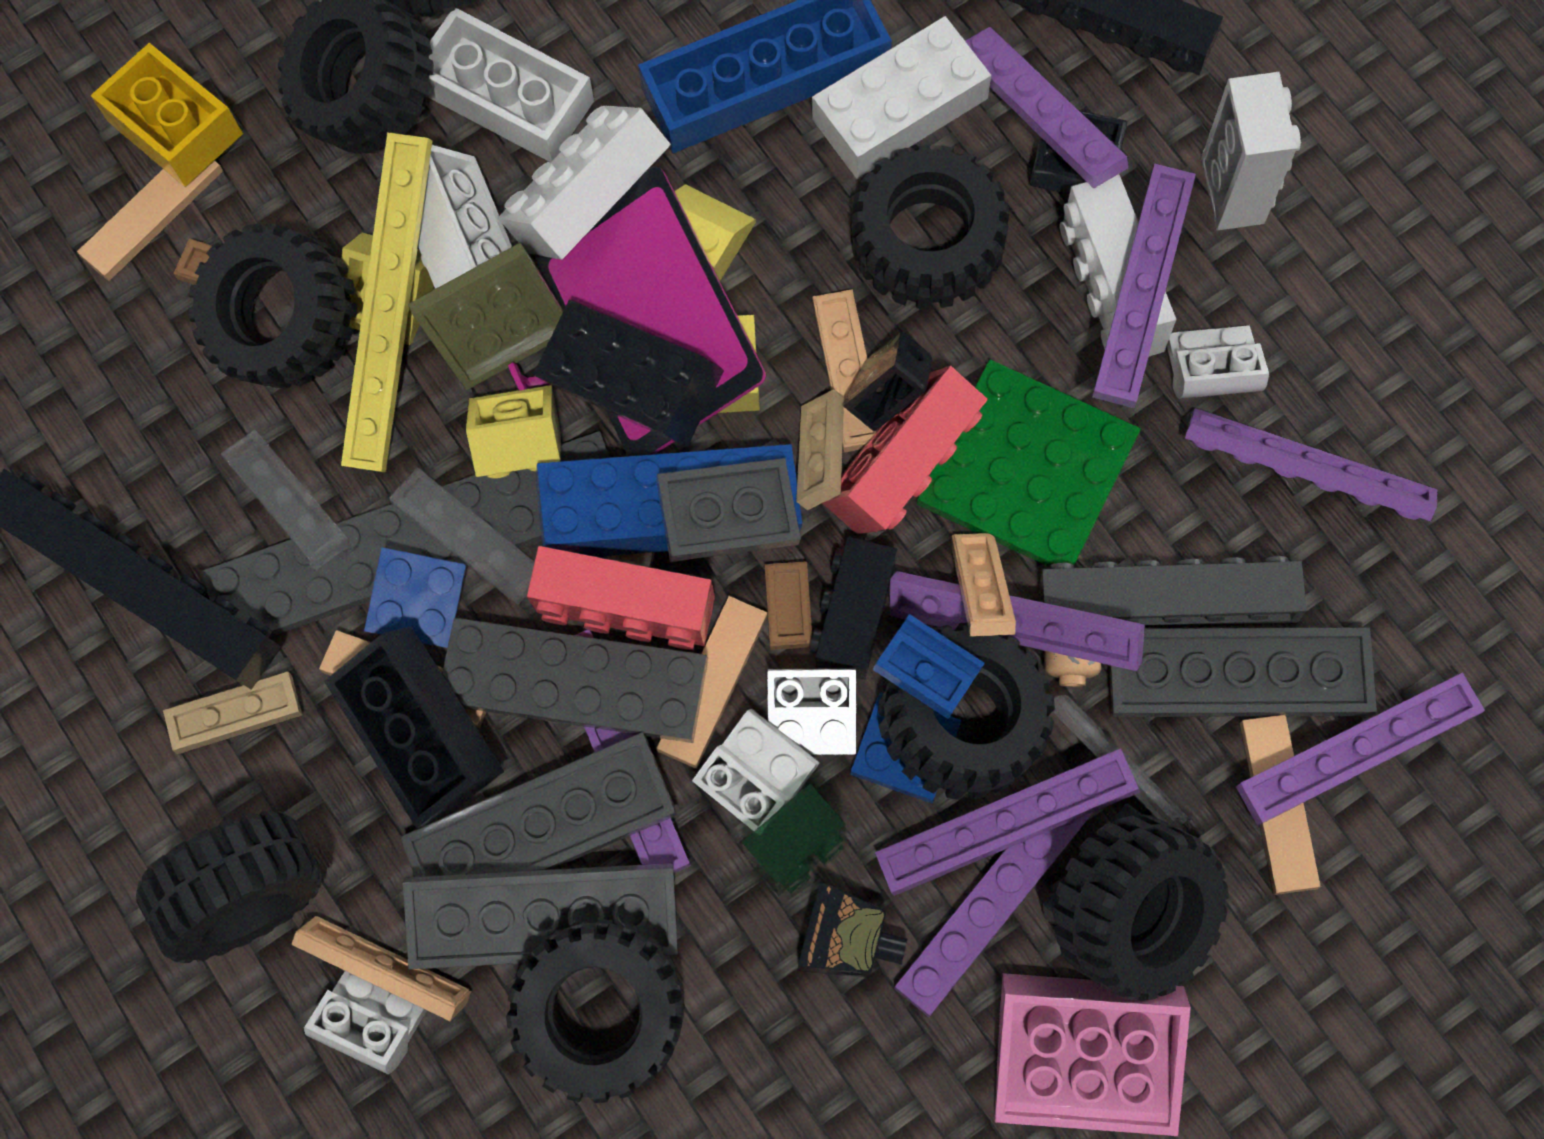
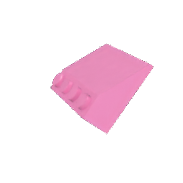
M1003 973L999 1015L995 1123L1178 1136L1191 1008L1184 986H1176V991L1168 995H1157L1156 999L1139 1001L1137 999L1128 1000L1121 998L1093 980Z

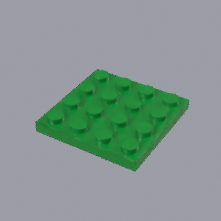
M989 359L975 387L988 399L979 410L982 413V417L969 432H962L954 442L957 445L954 454L944 464H937L930 474L932 481L919 495L917 505L975 533L991 534L995 537L997 543L1049 567L1057 563H1070L1075 566L1141 428Z

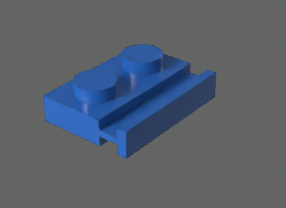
M909 614L876 662L873 670L949 719L985 663Z

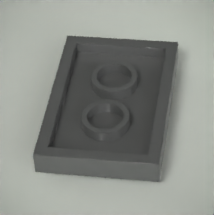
M785 458L657 474L656 483L670 562L799 545L801 538Z

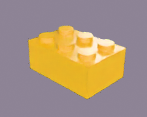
M148 43L90 95L106 120L184 187L192 182L243 135L229 108L151 43Z

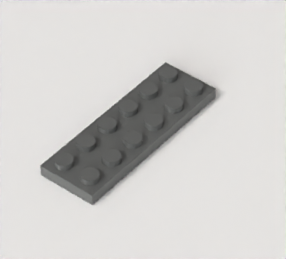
M454 618L442 675L465 709L636 735L643 732L645 736L694 743L708 657L707 655Z
M1370 628L1144 629L1142 663L1138 670L1134 671L1109 665L1112 717L1373 716L1377 712Z
M642 732L400 838L415 877L552 870L675 817L678 814L648 740Z
M673 863L407 877L403 880L408 970L523 963L538 945L557 930L571 927L573 923L585 920L587 923H596L599 919L613 920V924L623 927L625 924L638 928L637 933L647 939L651 936L660 944L659 949L664 955H678Z

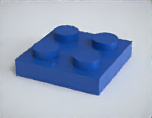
M381 547L364 631L382 634L412 626L422 643L448 648L467 565Z
M879 692L850 775L933 804L937 791L933 794L923 789L922 786L925 781L916 775L910 780L901 772L906 767L902 760L899 758L893 761L887 752L892 742L890 738L883 739L881 737L879 725L885 716L878 714L879 700L884 693ZM933 711L940 725L956 738L962 720L951 716L947 719L938 712Z

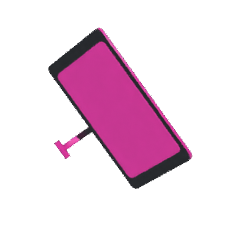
M652 167L647 170L562 260L535 255L544 279L563 311L570 299L699 354L724 370L698 426L764 382L766 378L765 370L665 172L659 167ZM513 362L508 365L519 390L550 385L536 376L527 378L521 375L517 364ZM607 411L628 457L655 455L674 442Z

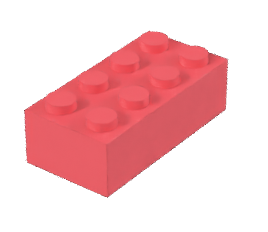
M952 366L930 372L926 392L875 432L841 475V494L822 504L856 534L878 532L887 528L889 530L893 529L904 518L907 511L903 507L912 496H919L932 481L929 474L937 464H944L957 449V445L954 442L961 433L969 432L982 417V413L979 410L988 399Z
M538 546L527 598L536 612L542 614L541 619L549 623L567 625L569 619L584 622L583 628L590 631L609 633L610 628L627 631L626 637L634 640L651 642L652 636L669 639L668 645L672 647L693 650L694 644L705 646L715 594L710 579Z

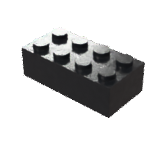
M569 299L533 375L559 390L688 447L724 370L699 354Z
M412 626L382 633L324 681L416 828L446 817L504 773L499 762Z

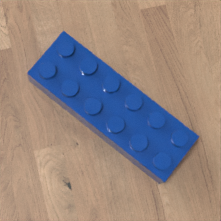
M797 0L639 64L641 89L664 137L671 144L669 147L672 153H676L813 97L890 50L892 40L871 0Z
M792 444L537 463L536 490L542 547L593 557L668 551L656 483L657 474L782 458L786 460L800 532L803 523L800 504L796 502L797 480Z

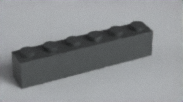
M1284 556L1268 557L1260 563H1246L1244 558L1237 557L1223 559L1219 564H1203V561L1199 559H1185L1177 562V565L1160 566V562L1155 560H1145L1135 563L1133 567H1117L1115 562H1098L1092 564L1091 568H1074V565L1070 563H1057L1050 565L1049 569H1043L1039 579L1040 602L1145 624V627L1298 623L1307 611L1302 561L1289 562L1288 558Z

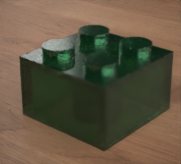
M809 784L742 841L744 857L778 897L786 890L792 895L811 878L808 874L811 871L810 869L820 861L826 866L844 850L842 844L845 841L846 824L816 789Z

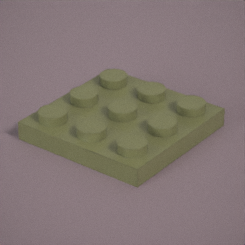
M521 242L408 304L414 318L466 390L507 369L508 365L512 362L516 364L545 348L563 313V309Z

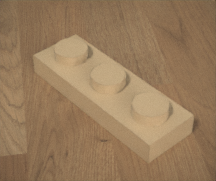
M834 389L801 406L796 502L806 510L841 494L844 398Z
M289 672L259 680L252 690L243 685L163 710L172 750L176 754L302 716L293 677Z

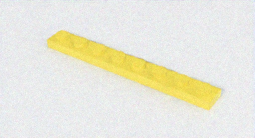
M387 133L341 466L386 472L409 311L408 304L411 297L432 140L429 138Z

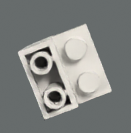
M1250 325L1171 333L1167 343V350L1174 373L1172 386L1177 398L1265 390L1269 371L1261 344H1255Z
M768 669V722L809 755L856 754V669Z
M750 709L746 711L724 743L715 748L692 781L761 836L782 817L799 796L797 793L817 768L819 762L756 711Z
M344 971L333 991L327 990L305 1025L304 1031L306 1036L386 1074H390L406 1055L408 1042L427 1010Z

